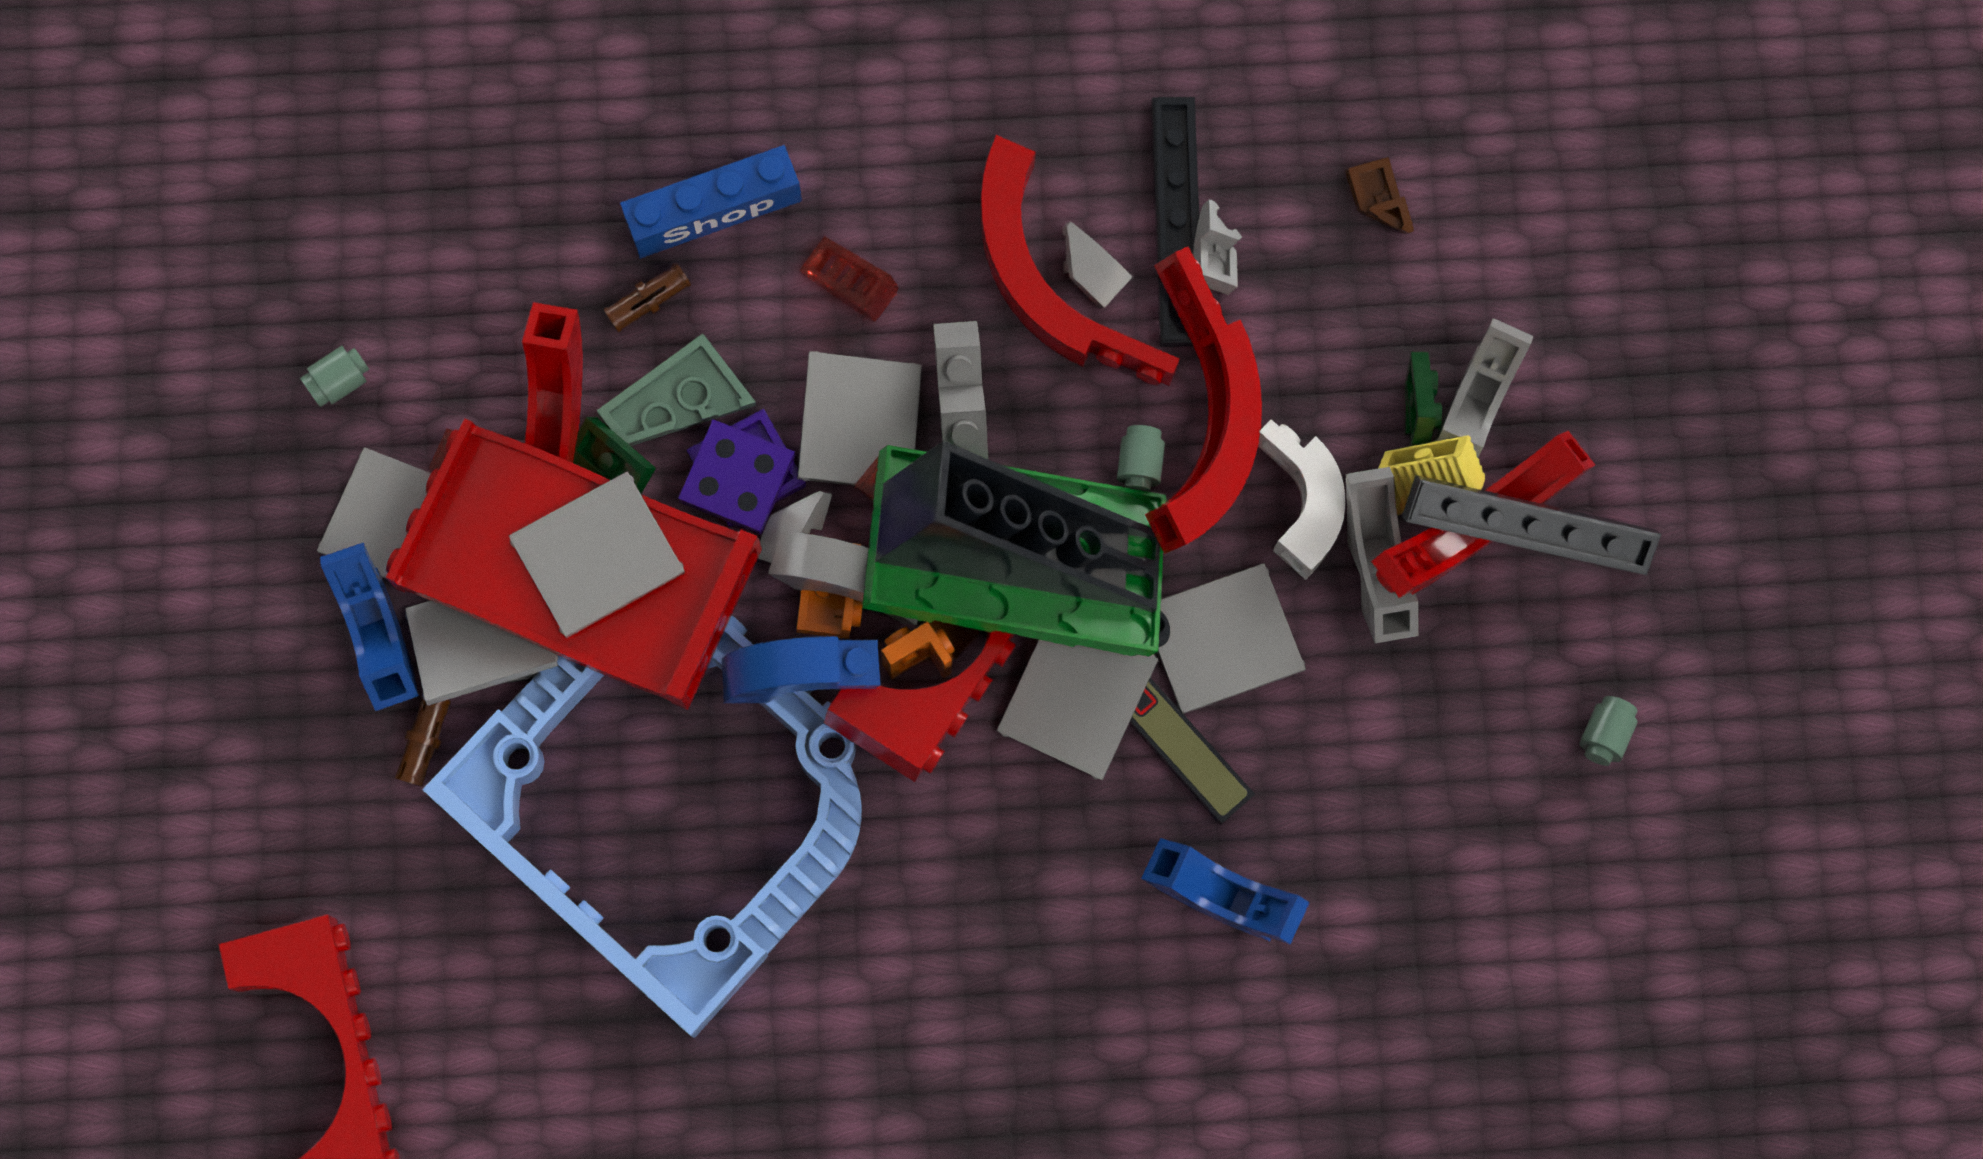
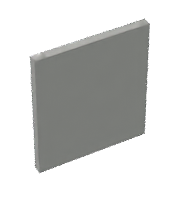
M809 351L797 479L875 488L878 456L882 448L886 445L915 450L922 365Z
M364 447L322 541L318 545L317 551L323 555H328L364 542L374 567L378 568L381 577L386 579L388 559L394 549L401 547L407 535L406 525L409 516L414 509H420L427 495L426 484L431 473Z
M628 471L509 535L511 546L517 550L560 627V633L565 635L566 638L685 573L683 563L677 559L634 484V478L629 475Z
M1264 563L1161 599L1160 610L1169 621L1170 637L1165 645L1158 648V654L1177 701V708L1183 714L1306 670L1305 662L1301 658L1270 579L1269 570Z
M428 601L405 608V617L409 623L423 688V699L428 706L558 666V656L555 653L437 602Z
M1039 640L997 731L1003 737L1009 736L1090 774L1094 779L1103 780L1159 659L1154 654L1149 657L1142 655L1128 656L1081 645L1071 647Z

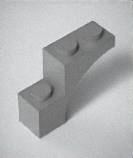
M977 321L933 324L942 441L988 459L986 408L982 386L981 349Z
M1390 467L1346 474L1348 547L1361 576V611L1374 643L1418 636V599L1416 594L1412 595L1409 593L1399 598L1395 592L1390 593L1377 579V569L1371 562L1383 551L1401 543L1395 501L1394 475Z

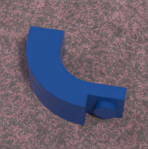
M364 542L320 557L322 570L339 604L353 642L360 679L375 711L418 697L411 659L394 607L378 568L374 567Z
M838 636L807 637L759 643L734 650L722 658L724 703H769L780 695L807 690L876 689L880 686L878 640H838Z
M1163 838L1159 839L1141 877L1142 880L1177 901L1224 924L1270 941L1272 938L1291 944L1309 905V902L1299 895L1247 879L1213 862L1190 846Z

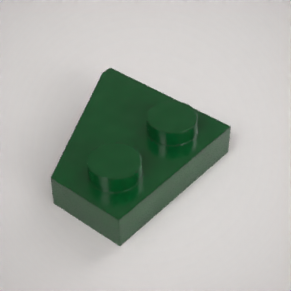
M1411 352L1405 379V435H1411L1410 446L1430 443L1433 429H1440L1442 406L1441 403L1434 402V397H1436L1438 391L1437 370L1430 369L1429 352Z
M586 417L577 434L573 463L609 480L628 471L629 475L634 478V484L638 491L642 494L656 467L599 418Z

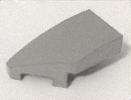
M1209 199L1202 206L1193 256L1202 268L1203 277L1209 289L1229 295L1238 287L1237 251L1233 246L1243 237L1236 229H1227L1217 216L1219 206L1215 201Z
M1067 222L1063 226V236H1066V261L1063 262V272L1069 273L1070 280L1099 309L1105 308L1132 276L1084 231L1072 222Z
M821 491L816 492L771 515L760 540L762 551L758 559L772 562L780 532L810 534L811 528L822 531L832 494Z

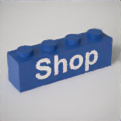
M782 145L620 202L641 259L802 201L799 180L786 147Z

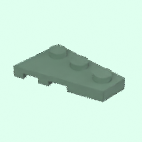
M701 334L599 408L597 414L612 431L630 446L756 406V402L705 335Z

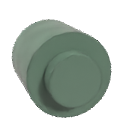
M341 345L307 368L309 372L300 379L317 404L322 407L329 401L333 405L365 384L367 380L362 374L370 369L355 348L346 352Z
M1146 425L1127 427L1126 435L1121 438L1117 480L1125 484V488L1150 492L1151 487L1160 485L1165 442L1161 439L1162 431L1158 428Z
M1605 696L1602 703L1595 705L1579 742V745L1585 750L1584 755L1587 759L1604 766H1609L1611 762L1622 761L1638 723L1635 718L1638 710L1633 704L1615 696Z

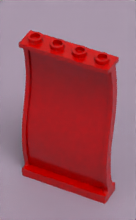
M464 418L459 430H453L447 440L445 447L446 456L440 469H434L426 484L427 495L420 509H414L409 516L406 525L407 535L401 547L394 549L388 559L386 579L396 590L403 593L407 591L462 612L572 662L635 688L665 698L672 704L688 710L762 551L758 537L744 530L738 532L703 520L641 494L677 559L683 563L685 573L566 638L565 635L560 633V627L517 550L511 546L509 535L610 480L546 451L478 427L473 421Z

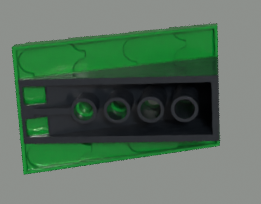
M942 441L928 452L886 445L879 451L873 502L874 510L872 511L869 539L870 549L868 550L864 585L866 587L862 608L929 623L935 620L986 632L1001 631L1071 647L1081 645L1128 656L1142 655L1149 657L1158 652L1163 550L1145 514L1166 502V495L1003 466L946 441Z

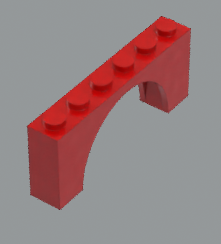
M1001 631L987 632L984 648L977 659L958 676L933 687L913 690L894 689L879 686L876 689H841L827 709L824 724L913 782H916L923 770L931 774L941 760L945 751L939 748L946 735L949 734L955 738L965 724L969 715L963 712L971 698L979 702L993 681V679L987 676L993 665L996 663L1003 667L1012 654L1016 644L1010 640L1014 634Z
M324 915L219 944L229 990L240 993L258 989H275L288 991L300 996L325 1016L340 1041L346 1068L345 1089L341 1105L334 1121L324 1136L313 1148L298 1159H400L396 1149L390 1150L386 1131L392 1130V1122L386 1103L379 1104L376 1086L381 1085V1074L376 1059H369L365 1041L371 1039V1031L366 1014L364 1012L359 1014L355 996L361 994V988L355 968H348L345 951L350 950L351 945L345 924H338L336 918Z

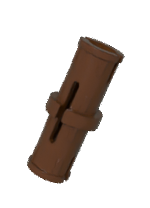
M677 262L645 284L641 280L634 285L636 288L634 291L608 308L603 309L618 333L651 311L655 314L661 310L660 304L686 287L691 286L690 281ZM663 287L661 290L650 296L653 292ZM641 300H643L641 303H639V304L636 305L635 307L631 308L633 305H635L636 303H638V302H640Z
M422 695L412 729L407 730L404 737L407 739L401 763L395 774V779L423 787L434 750L439 749L442 742L438 738L451 704L450 700L428 706Z

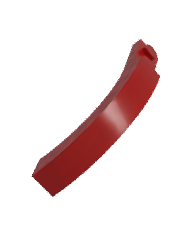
M996 135L988 154L983 175L981 234L991 274L1012 312L1042 343L1062 357L1082 367L1091 352L1096 354V359L1106 366L1119 368L1121 365L1135 371L1136 376L1148 384L1158 386L1160 383L1170 386L1177 371L1180 358L1083 316L1065 303L1046 283L1029 253L1024 237L1021 214L1025 188L1035 166L1036 152Z
M1189 246L1174 252L1155 264L1154 267L1199 357L1208 395V425L1201 455L1187 481L1164 504L1145 514L1164 554L1185 546L1203 535L1233 505L1251 472L1258 450L1259 431L1261 430L1262 420L1261 384L1249 337L1241 319L1227 325L1222 315L1221 306L1213 297L1203 277L1202 268L1194 258Z
M533 302L522 339L528 376L525 444L573 463L579 431L583 377L582 335L578 310Z
M1568 430L1554 437L1484 491L1545 504L1593 468L1595 463ZM1430 527L1422 533L1383 551L1371 562L1377 569L1376 576L1381 585L1390 593L1395 592L1401 598L1409 593L1414 595L1431 585L1493 541Z

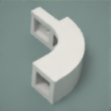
M1270 420L1259 431L1258 447L1293 478L1301 495L1300 516L1278 540L1273 551L1306 580L1325 559L1340 532L1345 513L1344 483L1332 454L1316 436L1303 448L1299 444L1301 442L1300 438L1291 428L1284 424L1278 426L1273 420Z

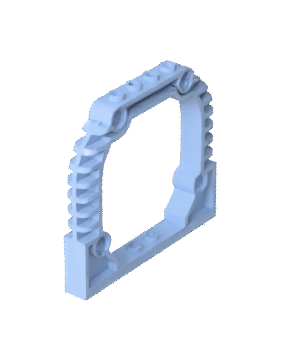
M731 616L708 668L718 666L722 670V658L734 650L753 645L744 637L748 630L734 616ZM557 655L558 666L538 672L502 712L498 709L422 790L690 1036L695 1038L767 959L769 952L834 882L851 858L860 833L862 817L860 791L851 767L855 758V744L824 724L827 709L831 703L827 701L822 706L809 695L813 690L783 694L774 698L769 703H759L797 737L795 747L800 766L806 775L821 788L817 819L801 846L732 920L717 915L707 917L697 926L693 941L667 946H647L635 959L598 925L604 917L591 905L583 900L577 906L565 895L571 887L550 869L544 876L508 843L521 829L519 804L522 785L536 780L544 768L545 760L539 746L604 676L601 673ZM838 738L843 741L845 750L842 755L833 759L823 756L820 753V747L825 740ZM527 749L530 754L527 765L518 770L510 769L508 765L510 755L515 750ZM719 928L727 930L731 937L729 946L724 951L718 953L708 950L706 940L709 933Z

